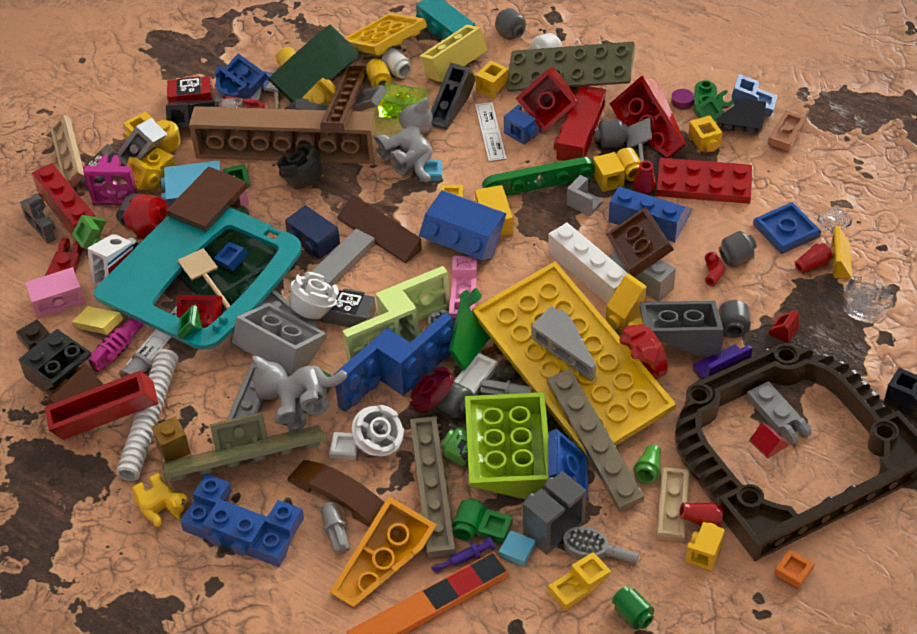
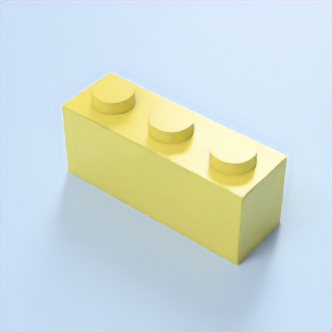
M467 24L421 54L420 59L427 78L443 82L450 63L465 67L471 61L479 59L488 49L481 28Z

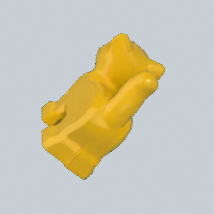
M159 473L149 477V482L152 484L151 489L145 491V486L142 482L132 487V498L135 504L139 507L141 514L153 522L155 527L161 525L162 520L158 513L166 507L177 520H181L180 514L185 510L188 498L184 493L173 492L165 484Z

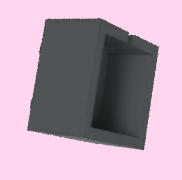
M563 471L555 477H550L544 483L543 490L540 489L535 494H529L523 502V535L535 539L536 546L546 555L563 541L566 531L574 527H580L585 523L587 490Z

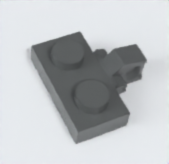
M36 193L34 196L21 201L20 204L25 219L45 242L49 244L56 240L53 232L56 228L51 218H46L43 213L46 205L42 198Z

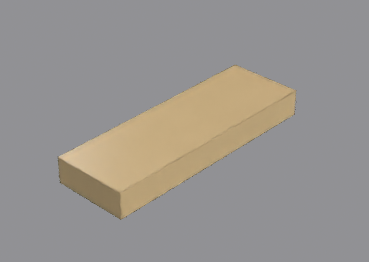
M662 467L656 540L684 543L686 520L679 518V509L683 502L687 503L688 469Z

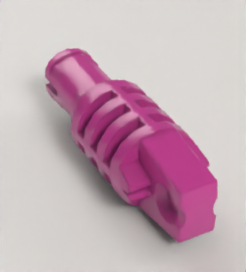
M130 317L123 326L113 329L88 359L91 368L101 372L111 362H114L126 350V347L131 344V338L144 324Z

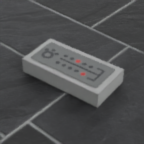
M383 85L361 91L353 111H363L378 106L387 90Z

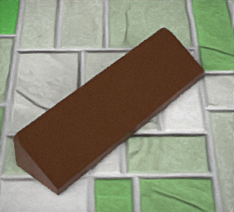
M354 195L349 198L337 216L338 220L352 229H358L374 237L375 244L404 263H407L422 250L421 238Z

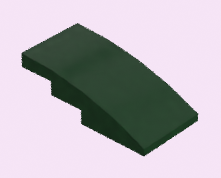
M330 24L290 57L269 77L268 81L292 103L296 99L302 98L320 79L324 78L331 82L334 81L349 65L359 58L361 53Z

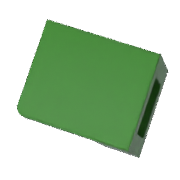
M81 215L72 235L82 248L88 249L90 246L101 241L99 236L106 221L104 218Z

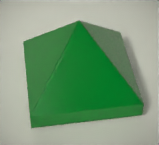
M195 305L191 306L180 317L178 338L180 339L202 329L198 309Z

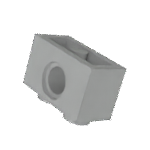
M152 118L137 125L117 152L120 162L126 166L129 157H136L142 160L160 145L167 133Z

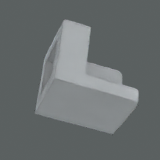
M582 175L567 188V205L588 216H591L602 204L601 198L588 192V178Z

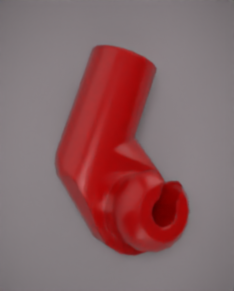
M709 252L704 257L709 270L705 282L709 286H715L724 274L725 266L715 252Z

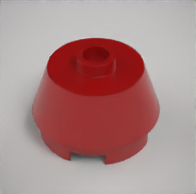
M139 194L129 200L128 209L124 210V221L127 229L133 230L137 235L136 239L144 240L168 216L166 210L169 206L161 197Z

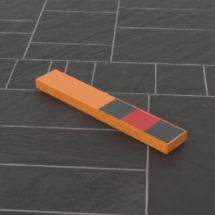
M493 551L346 631V633L406 634L509 577V571Z

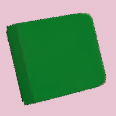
M245 164L223 169L224 173L247 182L248 187L251 186Z

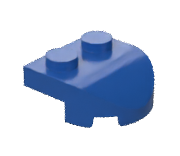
M238 53L225 68L221 65L218 66L215 71L216 84L214 85L225 96L246 99L254 95L269 77L264 71Z

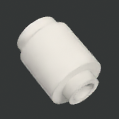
M391 48L383 54L381 60L386 63L389 72L395 77L405 78L410 74L412 70L410 61L397 49Z

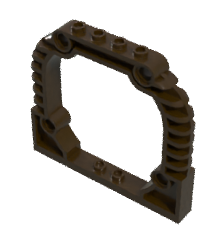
M780 344L771 349H765L760 354L749 359H743L738 364L727 369L723 368L712 376L701 378L686 390L685 406L680 412L675 428L677 452L684 465L689 468L691 474L709 494L711 500L717 506L722 507V520L754 561L917 481V430L899 410L893 413L890 410V406L880 399V395L870 388V384L864 381L856 370H852L848 363L834 360V357L829 354L813 355L812 350H798L794 345ZM803 380H808L824 386L836 395L869 432L868 449L871 453L880 457L879 474L859 485L849 486L844 492L836 496L825 498L820 504L800 514H797L792 506L781 505L764 499V493L758 486L753 484L743 485L708 443L701 428L716 419L720 406L746 395L748 391L768 381L778 385L789 386Z

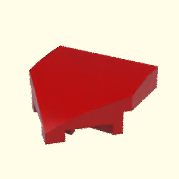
M177 295L176 317L180 318L191 306L195 305L198 309L201 326L206 328L221 316L223 296Z

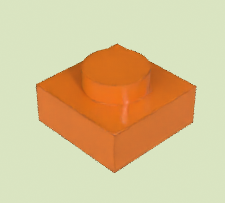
M789 549L775 568L774 575L799 589L813 571L815 563Z

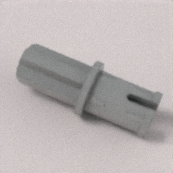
M485 379L481 384V393L484 395L533 393L529 386L512 384L509 380L505 383Z
M335 502L325 503L321 506V513L326 524L324 528L325 533L330 537L334 552L344 554V552L350 549L345 533L346 523L341 520L338 505Z

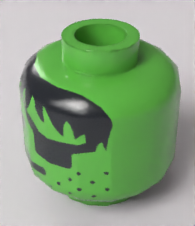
M461 427L456 428L455 431L450 429L441 445V448L444 449L443 455L459 466H467V430Z

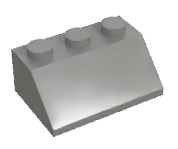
M267 302L236 317L232 343L245 352L259 356L266 361L280 364L287 374L292 375L297 369L309 364L325 340L327 333Z

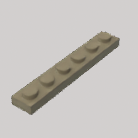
M571 368L547 378V385L619 512L643 502L644 495Z
M436 416L410 419L422 516L437 524L426 542L427 557L451 556L455 554V545Z

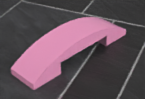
M453 256L452 288L449 305V316L452 318L457 317L460 294L465 290L471 293L477 287V258ZM476 303L470 306L471 311L476 307Z

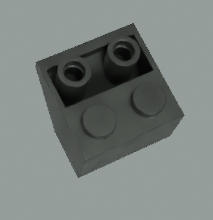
M56 329L18 360L25 378L43 391L58 384L89 359L92 354L59 329Z

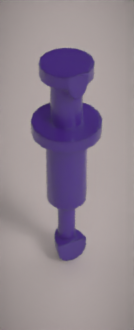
M491 537L484 539L485 542L477 546L471 542V547L450 556L449 561L440 565L436 564L431 568L434 572L438 573L450 565L457 566L474 557L478 560L480 559L479 553L490 548L495 550L496 547Z

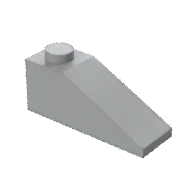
M616 251L609 256V258L629 273ZM660 259L634 278L647 286L646 295L660 302L674 289L676 268Z
M551 305L532 325V340L593 382L596 378V364L576 326L565 311L558 310Z

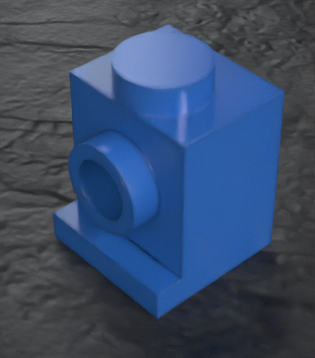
M517 105L504 116V133L525 145L538 135L539 127L536 126V118L523 112L521 106Z

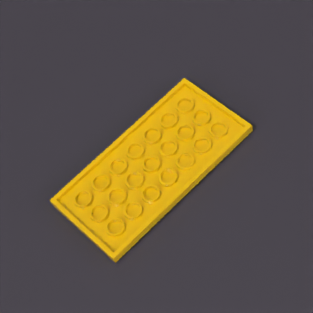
M556 261L472 309L479 324L534 393H545L546 409L573 443L585 453L589 463L591 461L547 385V378L571 368L615 446L676 409V403L640 360L632 359V351L629 347L620 344L618 334ZM551 305L558 310L565 311L576 326L596 364V378L593 382L532 340V325Z

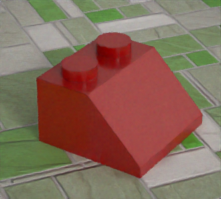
M554 67L548 68L515 98L529 115L536 118V123L544 132L578 103L568 83Z

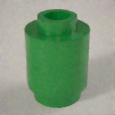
M469 498L460 502L452 524L453 534L458 539L472 541L477 536V530L486 512V508L481 501Z
M625 586L613 596L612 603L615 605L614 609L633 629H644L652 623L654 608L637 590Z

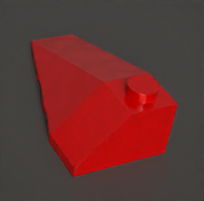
M642 75L609 103L618 119L628 127L650 118L652 140L647 142L666 158H671L686 145L667 99L656 81Z

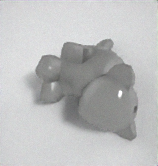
M425 97L419 103L407 106L398 114L402 130L390 137L385 134H378L373 137L378 145L376 151L380 157L386 162L391 159L393 168L398 174L403 175L414 169L416 175L427 183L431 177L424 171V165L431 158L433 150L430 143L421 134H427L432 131L433 116L429 108V99Z
M259 356L252 357L256 365L253 382L258 399L267 400L280 398L281 407L275 413V423L287 424L289 432L301 430L307 424L304 411L310 415H322L329 407L326 387L337 386L347 378V372L344 370L337 372L332 377H327L319 367L314 365L301 367L291 376H288L280 364L266 361Z

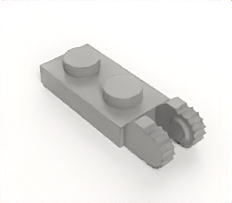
M769 381L747 392L748 401L789 444L792 445L798 442V435L792 426L803 437H808L812 434L810 425L806 423L804 418H801Z

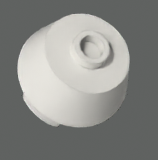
M306 272L304 276L297 275L296 279L291 282L290 305L296 313L303 317L321 319L337 304L338 287L336 285L331 287L328 283L324 282L325 277L317 273Z
M385 405L370 406L362 409L355 416L352 423V435L355 445L362 453L369 456H387L395 452L402 443L404 428L397 412Z

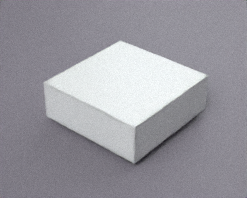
M334 432L329 452L330 459L356 461L358 448L355 445L352 433Z

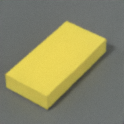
M87 306L72 323L77 329L108 335L123 320L120 312Z

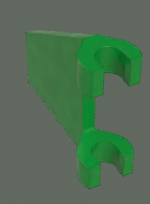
M474 288L471 293L465 290L459 296L460 304L449 347V352L462 371L467 369L490 339V336L479 324L470 309V306L482 297L478 288Z

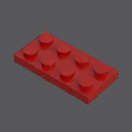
M660 158L656 196L750 204L752 165Z

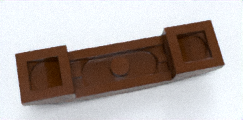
M303 460L287 478L288 482L308 493L314 490L352 511V518L368 527L371 526L385 503L353 478L330 466L315 461Z

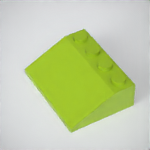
M545 393L465 396L469 486L525 499L531 493L535 494L540 489L543 490L544 483L549 479Z

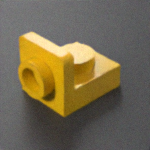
M322 78L302 98L308 99L311 103L327 105L335 93L336 86L330 80Z
M129 157L126 166H131L136 188L139 190L156 191L163 170L149 167L136 157Z

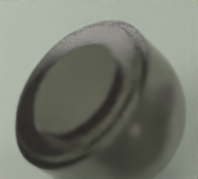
M500 360L495 370L496 378L500 382L507 383L508 380L511 383L516 382L520 378V374L508 360Z

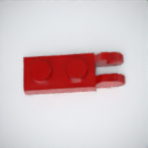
M63 237L58 244V251H56L45 276L72 267L74 272H76L84 248L75 241L72 253H69L70 240Z

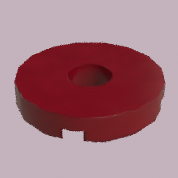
M435 368L433 370L434 374L431 376L427 374L415 385L410 396L412 399L410 406L417 412L422 413L434 408L448 394L453 385L454 376L447 368Z

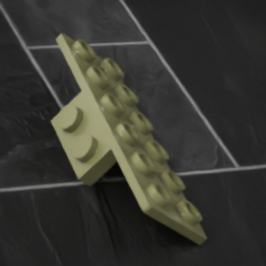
M631 41L512 51L506 89L508 91L525 90L548 68L552 67L568 83L569 87L629 84L632 77L636 45Z
M262 412L210 424L215 450L163 462L165 479L171 478L172 481H178L187 478V474L194 472L207 474L214 471V467L225 465V468H231L240 465L241 461L247 459L260 461L266 459L268 454L278 452V455L289 454L296 447H317L321 441H325V437L319 425L268 437Z

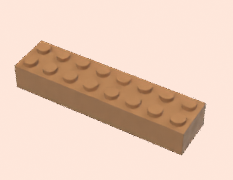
M194 106L189 127L196 158L278 161L284 154L288 157L297 152L295 147L310 144L312 148L320 152L321 162L374 164L377 143L373 137L376 135L374 112L353 111L344 133L321 132L320 124L326 110Z

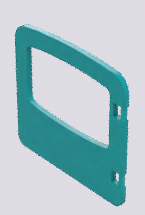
M231 207L226 210L207 232L167 216L95 288L94 296L98 302L193 348L200 350L211 349L220 345L234 332L237 316L257 308L268 297L301 255L302 247L296 236L273 228L270 224ZM227 229H234L278 249L273 259L249 288L219 318L206 328H202L180 339L178 338L180 318L154 306L162 293L182 272L183 268L178 263V259L207 247ZM270 232L272 234L277 235L278 237L276 239H272L268 237L267 234Z

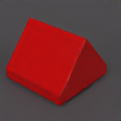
M797 310L778 316L768 333L775 338L789 343L799 328V313Z
M764 423L760 424L749 440L767 459L789 445L774 429Z

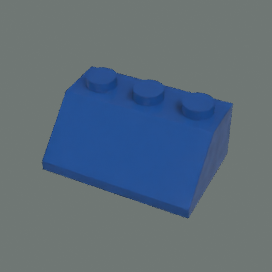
M618 187L609 203L608 222L620 225L646 207L668 241L675 243L692 212V208Z
M441 190L425 213L419 237L480 260L493 259L507 213Z

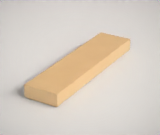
M63 115L50 130L61 174L74 188L84 177L83 166L71 120Z

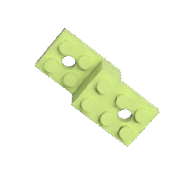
M444 266L376 293L379 316L343 330L347 360L350 361L386 328L411 343L420 335L418 321L427 318L434 310L449 309L448 271Z

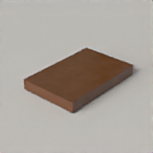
M208 166L166 210L167 215L207 232L248 188L247 182Z
M646 207L606 234L626 269L633 277L674 250Z

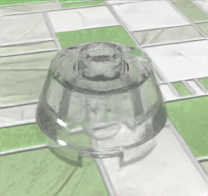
M861 276L851 277L849 283L844 286L843 309L849 316L858 321L875 323L892 307L891 300L893 296L889 295L891 289L876 280L871 284L863 282Z

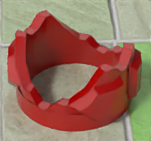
M644 324L626 327L619 340L620 344L627 345L632 351V359L640 360L655 379L666 375L668 370L666 354L655 333Z

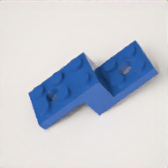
M444 312L411 343L386 328L337 371L344 370L347 372L346 380L335 386L338 407L347 412L352 406L357 405L370 390L375 389L380 381L402 396L413 390L422 377L433 373L437 365L451 356L449 347L453 334L452 317Z

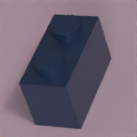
M307 205L285 219L286 232L296 236L301 243V247L308 254H313L318 259L324 257L340 244L338 227Z

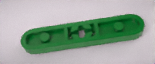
M581 157L494 174L484 179L482 188L502 185L507 196L572 183L580 175L588 179L592 177L595 173V165L590 158Z

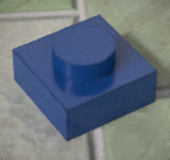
M228 242L214 260L218 265L234 271L248 253L243 247Z

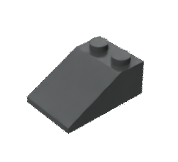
M716 301L640 302L642 322L655 333L660 342L693 355H721L723 326Z

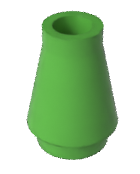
M648 445L634 465L635 477L641 483L651 484L660 476L661 449L656 445Z

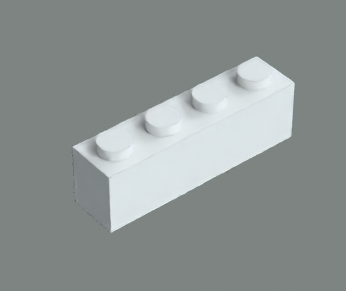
M565 223L549 233L548 254L608 304L627 272L569 223Z

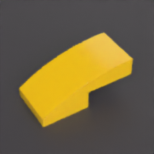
M592 552L572 564L569 573L549 584L547 592L564 611H567L601 585L611 575V570Z

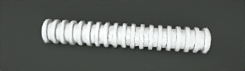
M168 349L157 351L148 376L154 382L159 404L136 412L118 463L119 466L116 469L117 475L127 481H136L140 477V472L145 462L144 459L147 456L153 437L151 426L156 425L176 363L178 362L177 354Z

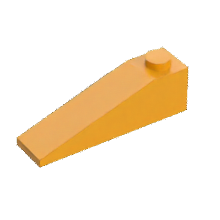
M388 496L329 593L354 608L423 549L437 524Z

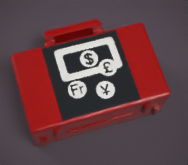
M196 76L167 80L168 103L170 101L213 100L211 77Z

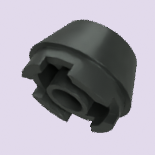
M310 144L295 147L297 152L288 157L284 154L277 162L279 175L296 189L312 185L323 174L320 152L312 148Z

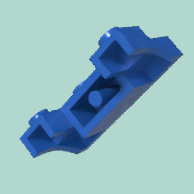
M206 474L193 493V503L180 521L182 530L206 539L215 546L222 545L232 549L239 555H248L280 567L286 557L290 543L304 519L302 508L277 500L268 516L261 515L226 502L232 493L230 482Z

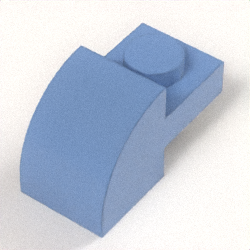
M738 74L732 92V100L735 101L734 105L742 99L765 101V115L771 116L777 96L758 89L759 81Z

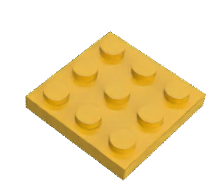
M389 13L350 34L345 39L358 51L379 56L386 53L388 48L402 44L404 39L420 34V30L427 27L424 18Z

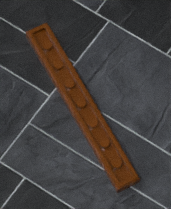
M348 66L344 70L321 121V132L344 133L367 77L366 66Z

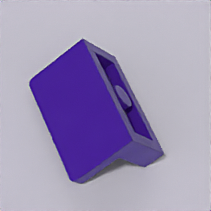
M734 344L722 350L721 355H712L693 364V372L699 379L707 378L723 368L727 369L738 364L743 359L751 358L753 348L747 345L740 349Z

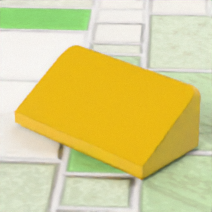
M836 226L831 241L834 278L851 279L850 243L840 226Z

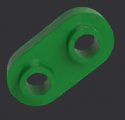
M703 80L695 85L694 107L711 95L716 100L717 87L713 82Z

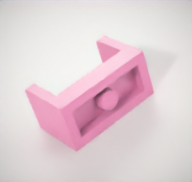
M73 267L25 282L37 318L85 303Z

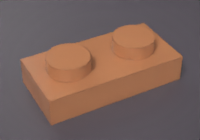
M785 110L768 138V145L790 151L805 126L807 117Z

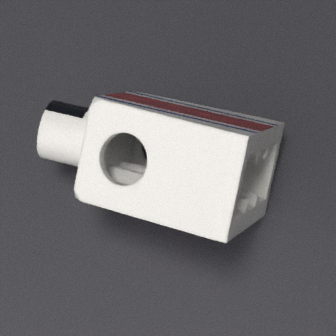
M112 234L88 248L92 285L97 287L139 245L134 238L125 239Z

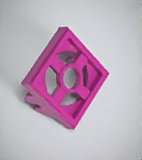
M104 155L99 159L98 166H84L83 173L93 205H121L126 196L138 193L131 166H121L118 155H114L110 163L108 155ZM97 176H104L105 181L103 183H94ZM112 176L122 177L127 184H119L113 180ZM110 184L111 186L106 189L105 185Z

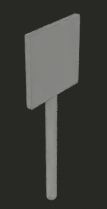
M650 118L627 127V148L638 146L641 162L644 161L643 143L652 140Z

